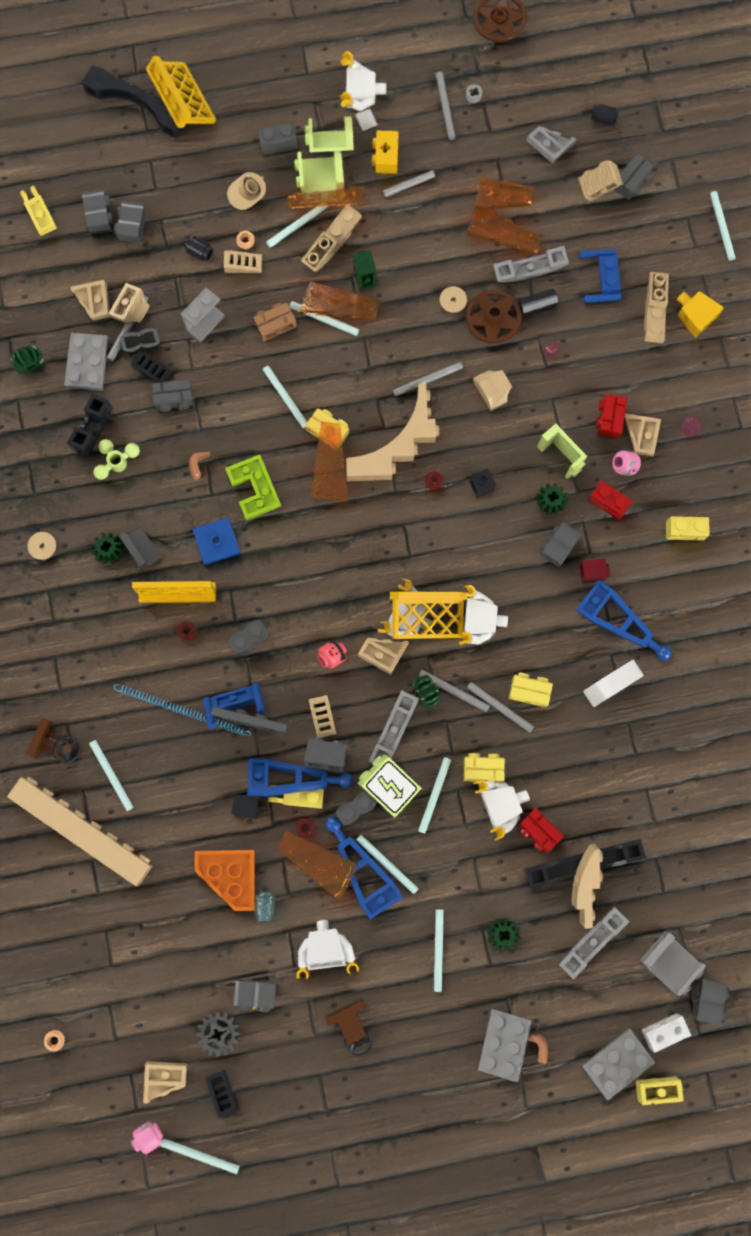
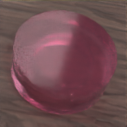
M554 339L545 348L543 354L550 358L559 348L560 343Z
M689 417L682 423L681 430L688 437L696 436L701 430V423L697 418Z

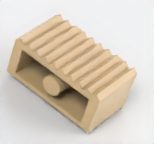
M603 161L597 168L585 171L582 177L578 178L584 198L593 201L623 184L618 166L615 163Z

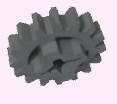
M218 1010L216 1016L210 1012L209 1019L206 1017L202 1018L204 1024L197 1026L201 1031L196 1033V1036L201 1037L197 1043H203L204 1045L202 1051L208 1049L209 1056L216 1052V1056L219 1057L221 1052L226 1056L228 1048L232 1051L235 1049L233 1043H239V1039L236 1036H239L241 1032L236 1031L239 1023H233L234 1016L229 1019L228 1012L222 1016L220 1010ZM219 1020L226 1022L228 1025L220 1024ZM210 1023V1033L205 1035L206 1027ZM216 1029H217L219 1032H220V1031H222V1032L225 1031V1032L221 1035V1038H219V1036H213V1037H212V1035L216 1032ZM232 1032L231 1040L227 1044L226 1037ZM210 1042L216 1043V1044L218 1045V1047H214V1046H212V1045L209 1044V1043H210Z

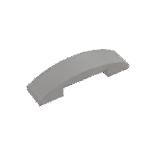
M561 246L546 250V254L527 259L493 264V268L498 282H514L552 272L568 265L569 261L565 247Z
M401 690L369 762L373 763L377 757H382L383 755L392 759L419 698Z
M614 907L575 944L559 965L574 979L614 935L616 936L629 921Z

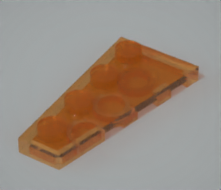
M321 421L311 497L348 502L341 426L339 423Z
M285 831L278 850L339 901H342L358 864L291 832Z

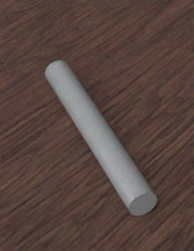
M429 171L383 190V195L388 197L435 178L434 172Z

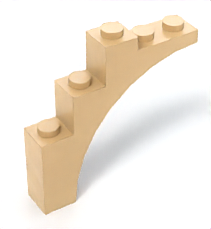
M419 383L415 410L406 427L394 440L375 452L346 458L347 481L392 480V474H396V464L392 462L414 461V455H418L417 444L414 443H435L436 436H439V425L435 424V419H431V407H427V401H430V390H426V383Z

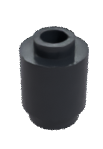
M604 104L594 105L591 119L595 120L596 123L611 126L612 123H616L619 112H616V107Z
M195 236L188 238L185 243L186 253L201 261H208L211 258L213 248L210 247L209 243Z

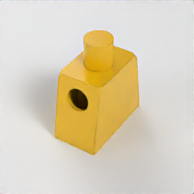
M684 291L677 298V301L683 305L678 316L695 338L724 309L723 306L702 292H698L691 298Z

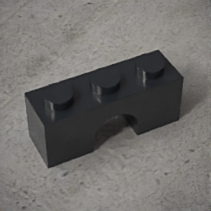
M93 393L91 394L84 408V421L79 428L75 426L67 442L73 451L89 457L113 410L109 400Z

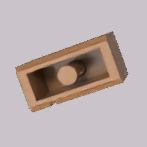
M287 302L284 304L277 303L272 309L259 311L253 317L254 324L263 342L297 327L295 317Z

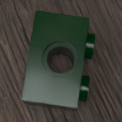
M360 251L353 255V272L359 291L376 287L377 270L371 251Z

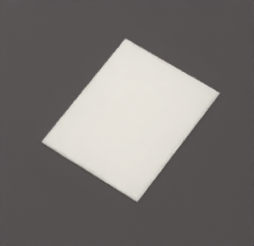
M370 109L355 114L363 131L377 126Z

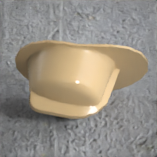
M247 172L241 175L228 188L227 196L230 204L237 209L244 210L257 203L266 192L264 177L254 172Z

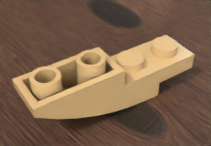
M346 204L327 231H323L301 262L314 272L321 269L352 234V229L361 219L362 215Z
M650 272L644 317L645 341L663 343L665 340L669 274Z
M590 844L585 851L577 868L572 889V905L577 910L579 909V922L585 929L593 928L592 921H595V911L592 909V902L595 901L593 889H600V882L603 880V874L600 870V862L603 860L602 851L595 844Z

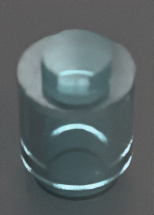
M260 891V895H256L254 911L256 920L272 921L276 899L275 896H272V892Z

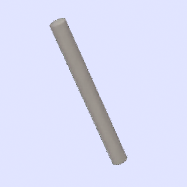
M437 72L436 79L448 139L454 140L456 137L442 72Z
M126 322L107 356L109 360L114 361L122 346L120 337L130 332L135 322Z
M458 362L393 390V394L395 397L418 388L419 383L427 384L463 369L462 363Z
M421 670L419 677L426 674L432 678L436 686L485 712L488 711L490 705Z
M472 682L468 685L467 688L529 733L533 730L534 726L477 685Z

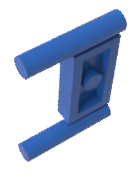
M616 249L579 251V258L598 257L602 293L584 295V303L621 300V284Z
M253 683L252 686L216 695L212 698L205 697L203 702L208 728L214 729L216 727L215 718L211 715L213 707L233 711L254 705L253 701H255L258 714H265L259 684Z

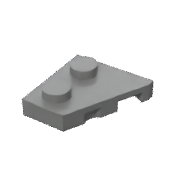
M539 126L527 137L526 141L551 163H554L575 144L576 139L574 137L570 139L561 137V133L549 131Z

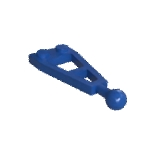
M601 580L597 581L576 609L578 613L590 622L642 648L646 645L656 652L659 660L667 661L672 655L671 649L667 646H660L651 639L654 636L653 633L619 595ZM609 598L628 617L620 628L596 617ZM632 622L645 635L642 640L625 632Z
M249 759L247 796H273L326 789L327 784H339L342 788H350L354 783V778L349 773H343L340 776H327V771L269 759ZM268 769L295 774V784L268 787ZM302 775L320 779V781L301 783Z
M334 816L329 817L325 822L326 829L334 832L340 844L337 847L357 899L368 918L372 919L402 899L403 896L390 877L351 837H345L340 829V820ZM348 845H351L363 857L361 861L352 867L344 849ZM369 864L387 884L364 899L354 872Z

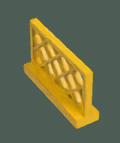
M153 56L146 71L177 127L184 128L186 123L214 124L216 118L185 62L162 61L160 56ZM173 74H174L175 76H177L178 78H180V79L182 80V82H181L180 80H178L177 78H175V77L173 76ZM181 89H183V90L186 91L188 94H190V96H188L187 94H185L184 92H182ZM189 104H191V105H193L194 107H196V108L198 109V111L195 110L194 108H192L191 106H189Z
M211 581L132 582V588L139 595V603L216 602V583Z
M390 592V599H393L392 639L463 638L458 636V634L464 632V600H467V597H463L461 594L467 592ZM419 603L426 609L420 616L414 610ZM436 603L443 609L438 615L431 610ZM453 603H458V612L453 615L449 608ZM399 604H405L408 608V611L403 616L399 613ZM411 612L417 618L412 625L406 621ZM428 612L434 618L429 625L423 620ZM445 612L451 618L446 625L440 620ZM403 622L408 627V630L403 635H399V626ZM419 622L426 628L421 634L414 630ZM438 622L443 629L438 634H435L431 628ZM453 622L458 626L457 634H453L448 629Z

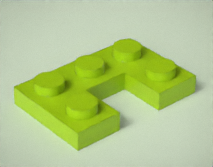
M261 455L225 468L232 487L250 480L256 493L255 496L239 502L246 521L281 507Z

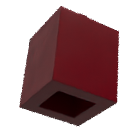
M605 558L584 560L580 563L582 583L606 580L608 575H610L609 564H606Z

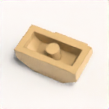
M125 283L109 312L110 317L125 323L130 321L140 323L150 307L144 298L142 289Z
M488 370L473 378L474 384L490 411L507 403V396L512 385L503 370Z

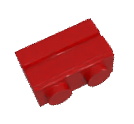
M605 394L603 400L600 399L598 411H601L600 417H597L595 428H598V435L620 438L623 431L627 397Z
M602 480L588 499V501L618 521L633 502Z
M534 808L518 824L521 827L519 829L520 833L525 838L530 836L535 842L533 846L541 853L543 851L545 853L550 852L564 837L537 808Z

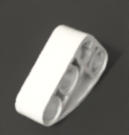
M633 659L583 692L594 708L643 677L644 674Z

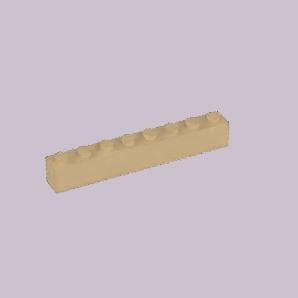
M20 777L7 797L133 885L140 886L153 867L149 863L151 861L143 854H140V856L135 854L133 847L127 843L123 845L117 841L118 837L111 832L107 834L101 830L102 826L92 820L90 823L85 819L86 815L76 809L74 812L69 808L70 804L60 798L58 801L55 799L52 791L45 787L42 790L37 786L38 782L33 778L28 777L26 779Z

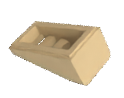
M224 251L225 273H262V255ZM245 260H249L248 266H245ZM253 260H256V267H252Z
M328 696L309 699L317 738L335 735L336 730ZM324 702L326 704V706L314 708V705ZM327 710V714L316 716L317 712ZM329 718L328 722L318 724L317 720ZM331 725V729L320 732L319 728Z

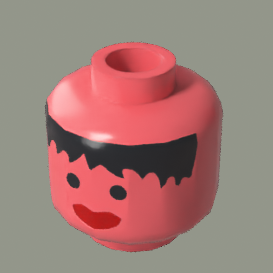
M332 640L319 648L317 659L324 668L333 669L345 661L347 650L341 642L338 643Z

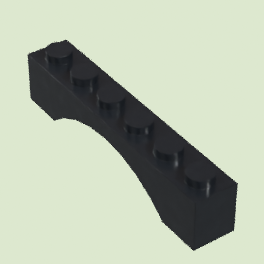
M92 65L82 80L85 92L100 100L124 99L147 109L158 122L161 131L176 139L179 138L184 128L177 127L162 99H158L149 91L139 89L133 83L129 84L123 81L118 75L113 76L102 67L98 68Z
M641 839L600 848L603 860L600 862V870L646 859ZM584 853L524 868L523 872L528 889L575 877Z

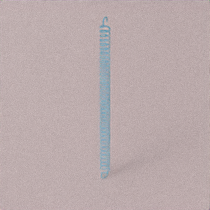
M191 709L189 715H190V718H191V717L194 718L195 711H194L193 715L191 716V712H192V709Z

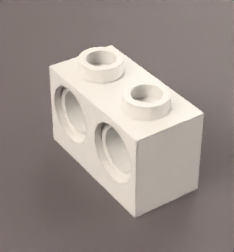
M677 1013L641 1030L649 1049L653 1052H657L691 1036L683 1016Z

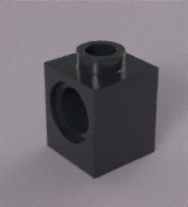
M488 468L470 476L469 483L477 498L494 491L496 483Z
M235 794L231 814L256 819V816L261 814L262 804H259V799Z

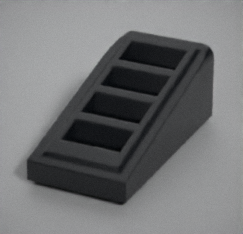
M141 349L131 362L134 370L156 383L167 382L173 374V370ZM149 362L152 363L148 370H146L145 368L147 367ZM156 366H157L158 369H157V371L155 372V374L153 375L152 372L154 371V369H155ZM162 371H165L161 379H159L158 376L160 375V373Z
M223 1070L206 1077L218 1118H224L240 1111L226 1071ZM223 1078L222 1083L213 1085V1082ZM223 1087L226 1088L225 1091L216 1093V1090ZM228 1095V1099L220 1102L219 1098ZM231 1103L232 1107L223 1110L222 1106Z

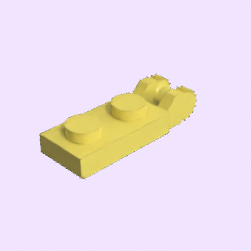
M32 186L30 188L35 198L28 200L24 190L20 193L40 236L57 229L41 196L38 195L35 187Z
M324 789L284 794V799L268 797V802L322 809Z

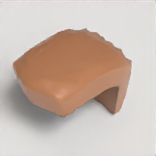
M211 452L194 453L190 457L189 470L194 481L201 478L197 462L210 457Z
M529 1034L528 1041L537 1043L539 1047L538 1062L546 1064L548 1059L546 1038L541 1034Z

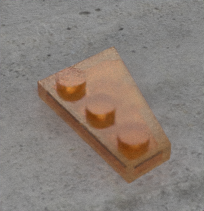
M481 177L474 210L530 206L534 187Z

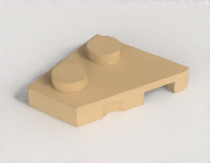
M105 280L71 287L72 292L76 295L78 301L92 320L110 317L107 282Z
M625 413V422L634 452L654 457L661 419Z
M367 638L357 656L391 675L409 642Z
M146 1062L143 1103H149L152 1099L165 1096L173 1090L185 1087L187 1063Z

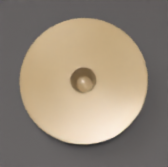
M454 286L444 289L440 295L442 308L451 313L463 310L467 304L466 293L461 288Z
M47 532L35 533L28 541L30 555L39 560L51 557L56 550V541Z

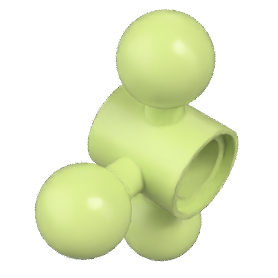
M104 439L100 441L98 445L99 451L103 454H108L106 458L108 464L97 465L94 468V476L97 479L103 480L108 477L109 470L111 469L115 472L123 471L127 466L126 459L128 457L135 458L139 455L140 449L138 445L129 443L125 447V452L121 453L117 450L113 451L114 446L110 440ZM120 458L119 464H112L114 459Z

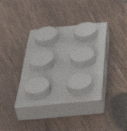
M71 333L64 383L66 388L103 391L109 342L107 335Z
M492 1009L478 1070L519 1082L532 1020Z
M628 1028L582 1064V1067L608 1101L654 1065L655 1062L631 1029Z

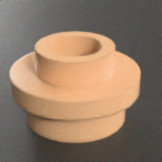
M242 231L237 235L236 242L240 248L249 249L254 245L255 239L252 233ZM244 239H248V240H249V241L246 242V243L242 242Z
M58 1030L48 1032L44 1038V1045L50 1051L60 1050L65 1043L63 1033ZM52 1037L58 1038L57 1044L52 1042Z

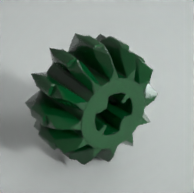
M28 345L17 349L10 358L13 368L19 374L32 372L38 369L44 362L43 355L36 345Z
M548 483L546 484V489L543 487L539 489L540 493L536 495L539 501L536 504L537 506L542 505L541 512L546 509L548 510L547 515H550L552 511L557 515L559 510L564 511V505L568 504V500L565 499L568 493H562L564 487L557 489V483H554L553 487ZM550 496L554 497V502L550 501Z
M111 532L107 536L105 533H101L102 538L95 537L97 543L91 544L95 548L91 553L96 555L95 559L98 562L102 560L104 565L107 564L108 560L111 564H114V558L117 560L121 559L118 554L124 553V550L121 549L124 544L119 542L120 537L118 535L113 537ZM109 545V546H110V547H109V551L106 552V551H105V550L107 549L106 546Z
M428 675L420 676L411 683L415 696L419 698V702L424 708L433 707L441 701L440 692L432 678Z
M507 918L503 919V924H501L499 919H496L497 926L492 923L489 925L494 929L493 932H486L487 935H493L487 941L488 943L495 941L492 946L494 950L500 945L499 951L501 953L504 952V946H506L508 952H511L510 944L517 947L518 944L514 942V939H521V936L514 935L520 929L518 927L512 929L515 922L511 921L508 924ZM507 930L508 933H506V935H508V938H502L500 940L499 937L501 936L499 935V932H505Z

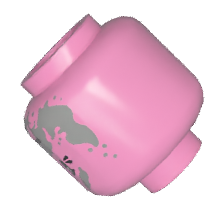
M620 451L613 459V469L620 475L632 476L639 471L641 466L639 455L632 451Z
M148 1121L133 1131L134 1140L131 1143L137 1152L141 1150L142 1153L148 1154L161 1145V1138L164 1136L156 1122L153 1124Z

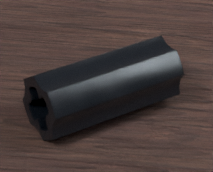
M553 288L518 299L522 316L555 306L558 303V298Z

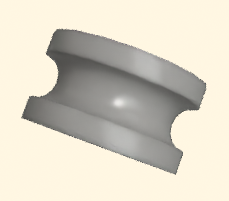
M472 84L466 90V99L471 103L479 102L482 97V89L479 85ZM477 92V95L471 96V93Z

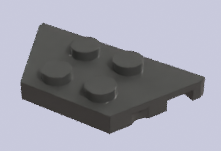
M213 707L211 715L218 716L232 723L271 732H285L287 724L268 720L265 715L255 714V717L249 716L247 711L236 709V712Z

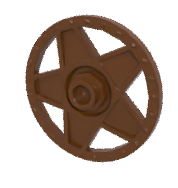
M489 0L479 1L474 10L473 19L475 28L480 35L493 42H507L521 34L526 25L527 13L520 0H511L520 9L509 8V0H497L494 6L484 4ZM478 13L486 19L482 27H480L478 22ZM522 20L521 26L514 32L512 23ZM499 31L504 37H496L490 34Z
M488 290L472 299L467 308L466 321L472 334L479 340L487 343H501L509 340L518 331L521 323V310L516 300L509 294L498 290ZM488 295H497L504 298L495 303ZM478 301L481 311L470 316L472 307ZM512 304L517 313V321L508 314ZM473 326L485 327L486 337L478 333ZM500 329L512 330L506 336L497 338Z

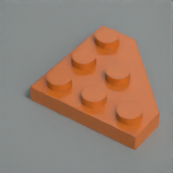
M255 850L195 851V872L234 911H254Z

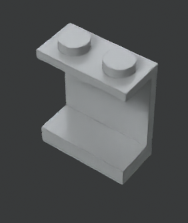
M207 288L181 313L186 332L200 343L225 317L215 307L220 299Z
M667 931L658 938L639 960L677 996L685 995L691 988L690 984L694 979L698 980L703 975V969L706 967L703 963L697 961Z

